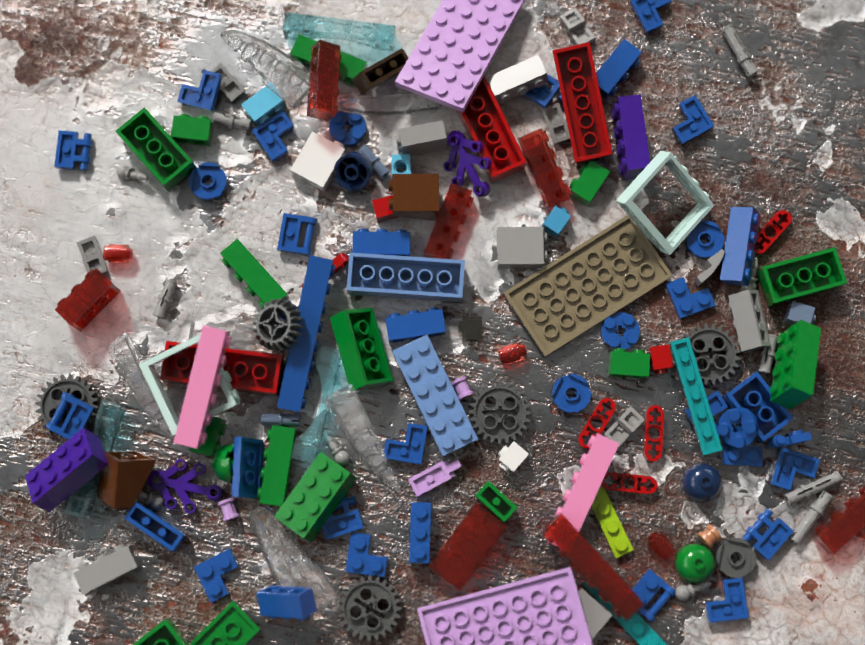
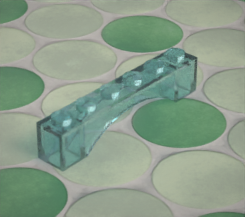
M285 12L282 28L284 37L289 39H297L300 34L310 39L331 38L347 40L386 51H394L396 38L395 25Z
M322 345L318 347L314 363L321 380L322 395L320 406L311 425L303 434L295 439L291 455L292 460L312 464L319 453L322 452L319 448L321 442L325 441L327 433L324 430L325 423H329L331 418L329 407L335 401L336 393H333L335 385L338 386L340 381L339 367H343L339 349Z
M102 399L96 416L94 434L100 438L104 451H112L126 407ZM100 472L70 495L65 510L66 514L90 519L98 494Z

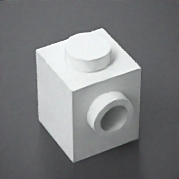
M513 442L509 447L505 445L498 453L500 456L498 459L500 462L499 466L505 472L511 471L513 473L528 456V453L516 442Z

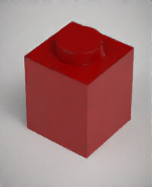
M392 195L372 200L377 223L399 218L392 216V210H389V199H392Z
M669 344L650 347L647 350V353L650 354L651 372L661 375L668 373V370L673 368Z

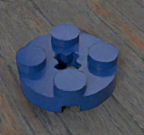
M343 109L334 113L329 123L332 139L340 142L345 147L357 145L363 139L367 130L364 117L359 111L353 109ZM346 124L353 126V128H350V132H346V129H343Z
M201 163L189 175V186L196 197L206 201L221 198L227 187V177L224 171L215 163ZM207 177H210L211 181H213L209 186L203 183L204 180H207Z
M707 220L700 221L685 238L686 249L697 258L709 259L723 248L724 235H722L720 227L716 223ZM706 235L708 236L707 240L710 242L703 244L700 237L703 238Z
M623 312L614 313L606 318L601 327L603 342L610 348H613V350L615 348L630 349L638 341L640 335L638 322L631 314ZM618 327L625 329L622 337L615 333Z
M575 374L559 378L552 389L553 403H555L558 409L566 413H578L588 405L591 398V391L587 381ZM574 389V393L577 395L576 398L572 397L569 399L566 391Z
M731 408L720 417L717 431L726 443L736 448H741L749 445L757 437L758 421L755 415L746 408ZM734 423H741L743 431H736L733 426Z

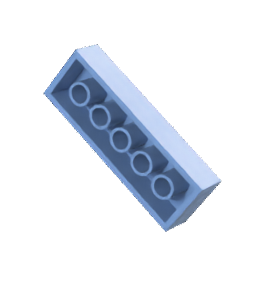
M350 253L347 293L348 295L462 302L465 260Z
M428 335L393 350V356L442 458L477 442L478 438Z

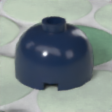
M359 152L344 154L336 161L334 166L336 181L341 187L350 191L362 189L369 183L373 175V167L370 160Z
M702 463L689 467L683 474L681 484L683 491L689 499L702 503L711 501L719 494L722 481L720 474L714 467Z

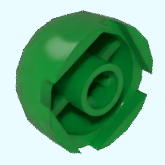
M234 444L220 447L211 460V467L216 476L227 483H233Z
M697 543L687 544L676 553L674 565L676 572L684 581L702 583L709 579L714 572L715 560L711 551L705 546Z

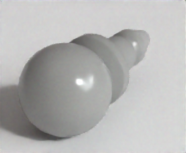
M126 165L119 166L116 171L118 178L121 180L148 179L143 173L135 172L134 168H129Z
M757 258L751 264L752 278L749 280L748 286H741L742 291L756 290L757 288L755 283L758 280L755 278L756 269L758 268Z
M324 434L326 443L333 451L331 455L335 456V462L340 466L347 465L350 461L348 452L344 451L342 446L338 448L334 439L328 434Z
M141 491L138 499L145 500V505L149 504L152 509H160L165 503L163 496L160 494L153 495L150 492L147 495V493Z
M702 582L693 586L691 583H688L687 586L679 585L676 588L675 595L677 599L686 601L690 596L694 597L695 593L706 590L712 584L711 582Z

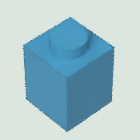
M555 205L542 224L543 230L558 238L571 218L569 211Z

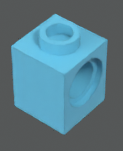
M410 154L391 155L392 174H411ZM403 166L406 168V171L399 173L396 171L397 168Z

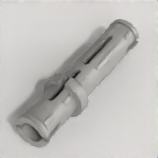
M726 26L721 32L736 55L737 63L742 66L748 78L755 76L759 71L751 60V54L745 50L733 26Z
M835 471L807 485H800L798 489L784 494V499L789 506L803 499L808 500L810 496L838 483H842V477L838 471Z
M822 491L815 503L810 505V510L789 539L800 545L820 516L825 514V509L834 497Z

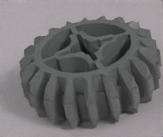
M280 298L277 300L272 299L270 303H264V308H259L260 314L255 315L257 321L252 322L256 325L253 331L258 333L255 338L260 340L259 344L265 346L268 350L272 349L278 352L293 347L292 342H298L296 337L302 335L299 330L304 328L303 325H300V322L304 320L302 317H299L302 312L297 310V306L292 304L291 301Z

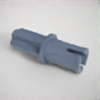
M367 145L359 149L358 152L370 160L373 170L381 179L390 173L380 161V157H377Z
M280 412V414L261 415V425L299 427V421H292L299 420V414H282Z

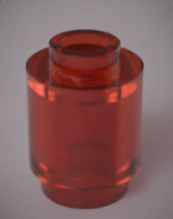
M128 244L105 245L103 258L109 263H129V260L133 258V249Z
M519 341L504 345L501 349H498L502 364L507 363L508 365L525 360L524 356L527 355L525 345H520Z
M654 531L647 537L649 540L647 545L658 558H662L665 561L676 552L673 548L674 545L662 531L659 533Z

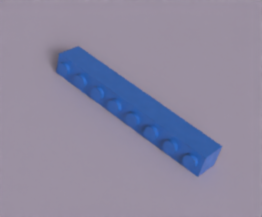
M313 255L309 256L298 310L302 312L299 317L304 319L300 322V325H303L304 328L299 330L302 335L296 337L298 342H292L293 347L289 348L277 408L300 412L301 408H305L307 397L303 396L305 389L309 390L311 378L307 377L309 370L313 371L315 360L312 359L313 351L317 352L319 341L316 340L317 332L321 333L323 326L320 318L321 314H325L327 303L324 302L325 295H329L331 284H328L329 276L333 277L335 265H332L333 260Z

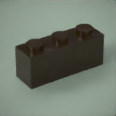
M403 48L359 72L352 81L363 96L399 75L408 60V56Z

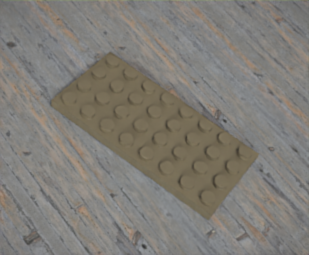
M627 215L508 289L503 295L545 358L667 281L673 275L646 235Z

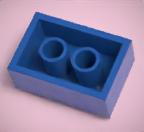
M758 372L750 375L722 397L730 409L746 408L755 415L759 428L758 435L755 438L757 443L764 442L794 419L787 408L770 401V387Z

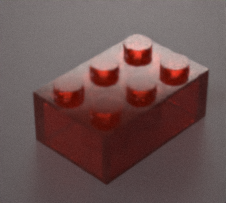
M97 268L90 270L85 275V279L80 284H76L66 298L58 302L55 309L62 318L80 332L121 292Z

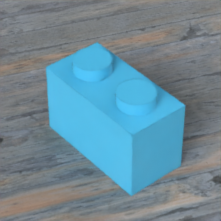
M269 83L241 105L244 112L257 127L269 120L274 114L283 111L286 102L274 85Z

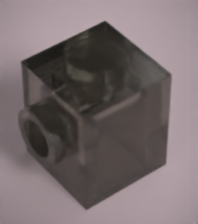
M467 313L466 316H463L462 321H459L458 332L462 333V342H481L482 316H478L477 313Z

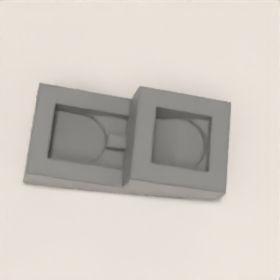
M576 7L560 16L565 29L575 45L586 42L592 44L595 42L594 35L585 25V19Z
M221 63L210 71L223 75L219 90L231 102L246 90Z
M556 103L547 106L546 109L541 108L542 116L553 144L570 139L566 120H564L560 104Z
M96 236L76 242L89 278L108 271Z
M723 249L704 263L707 270L694 279L697 286L705 282L717 268L724 255Z
M630 406L603 436L618 442L620 446L645 419Z

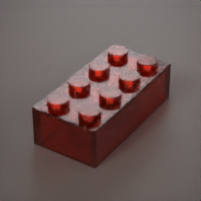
M475 503L428 567L461 591L508 526L478 503Z

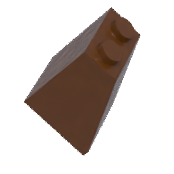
M392 174V180H388V192H392V199H389V210H392V216L437 221L440 211L439 174Z
M138 450L104 451L108 465L100 471L97 498L104 501L105 504L112 506L114 510H125V507H133L155 465V459Z

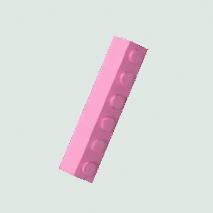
M203 325L173 443L196 449L205 444L207 433H205L206 425L209 426L212 414H210L211 406L215 405L217 399L215 394L216 386L219 387L222 375H219L220 370L226 363L227 356L224 355L225 350L229 348L231 343L230 331Z
M596 433L595 436L591 435L587 444L590 448L587 454L583 453L579 464L582 466L579 472H574L570 481L573 485L570 490H566L562 499L565 503L562 508L558 507L554 516L557 520L554 526L550 525L546 533L549 543L570 552L619 446L618 442L599 433Z

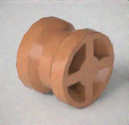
M711 524L706 526L705 531H700L697 534L708 549L713 548L715 542L722 540L719 532Z

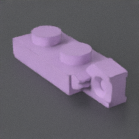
M448 460L441 461L409 478L408 481L418 497L452 479L455 476L453 471L461 468L462 465L459 460L450 464Z

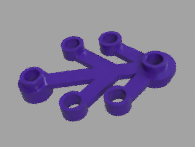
M452 131L448 136V144L451 147L449 159L443 165L445 171H455V161L457 153L459 154L460 160L457 175L451 181L454 188H462L464 186L465 170H467L474 184V194L478 197L487 196L490 193V186L487 182H481L473 164L479 165L481 169H489L492 162L490 158H481L468 154L464 148L468 147L472 152L478 153L483 150V143L466 139L465 135L460 131Z
M178 459L175 465L164 472L155 470L148 476L149 486L160 491L165 500V506L168 509H175L178 502L175 498H172L166 486L175 489L184 504V511L189 514L194 513L197 506L190 500L186 491L207 495L213 501H218L223 496V490L218 485L205 487L187 483L198 475L205 474L206 466L202 463H197L194 469L177 480L169 479V477L178 471L186 470L187 462L183 459ZM183 461L184 467L179 469L178 463ZM198 466L203 467V471L201 473L197 472ZM159 476L160 482L156 484L154 478ZM213 489L217 490L216 496L211 495ZM170 500H174L175 502L173 507H169L168 502ZM189 504L194 506L192 511L187 510Z

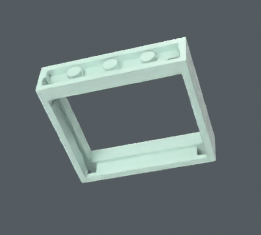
M660 151L618 197L616 202L659 252L671 255L714 207V204L709 199V194L701 190L699 182L688 174L689 170L677 161V156H674L671 152ZM664 165L668 167L697 202L666 239L632 201Z
M201 334L139 364L172 436L176 434L179 419L153 364L199 343ZM221 367L219 374L222 375L220 386L228 402L211 410L210 414H212V417L240 404L238 401L240 399L239 393L236 389L232 388L230 384L232 381L228 371H224L223 367Z

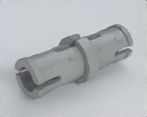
M215 112L213 124L229 127V129L238 128L250 131L252 119L240 118L235 114L226 115Z
M166 279L162 293L158 295L159 300L153 313L154 316L162 319L165 318L170 303L172 304V296L178 284L177 282Z
M768 334L771 346L765 347L761 351L762 359L758 372L768 375L771 374L778 336Z

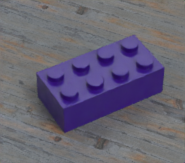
M641 95L618 97L616 104L613 105L611 119L615 121L616 126L613 129L614 139L618 141L616 155L620 157V163L618 164L619 175H622L623 180L636 179L650 163Z
M82 428L34 469L29 471L25 475L32 504L50 513L105 468L108 462L100 438L87 429Z

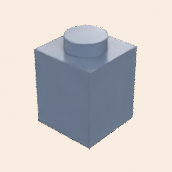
M792 301L787 306L783 322L794 325L799 320L814 324L816 314H814L815 307Z

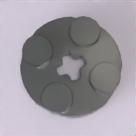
M731 538L723 541L718 546L715 553V562L718 570L724 575L731 578H741L754 569L756 554L747 541L740 538ZM735 552L740 557V561H736V564L730 558Z

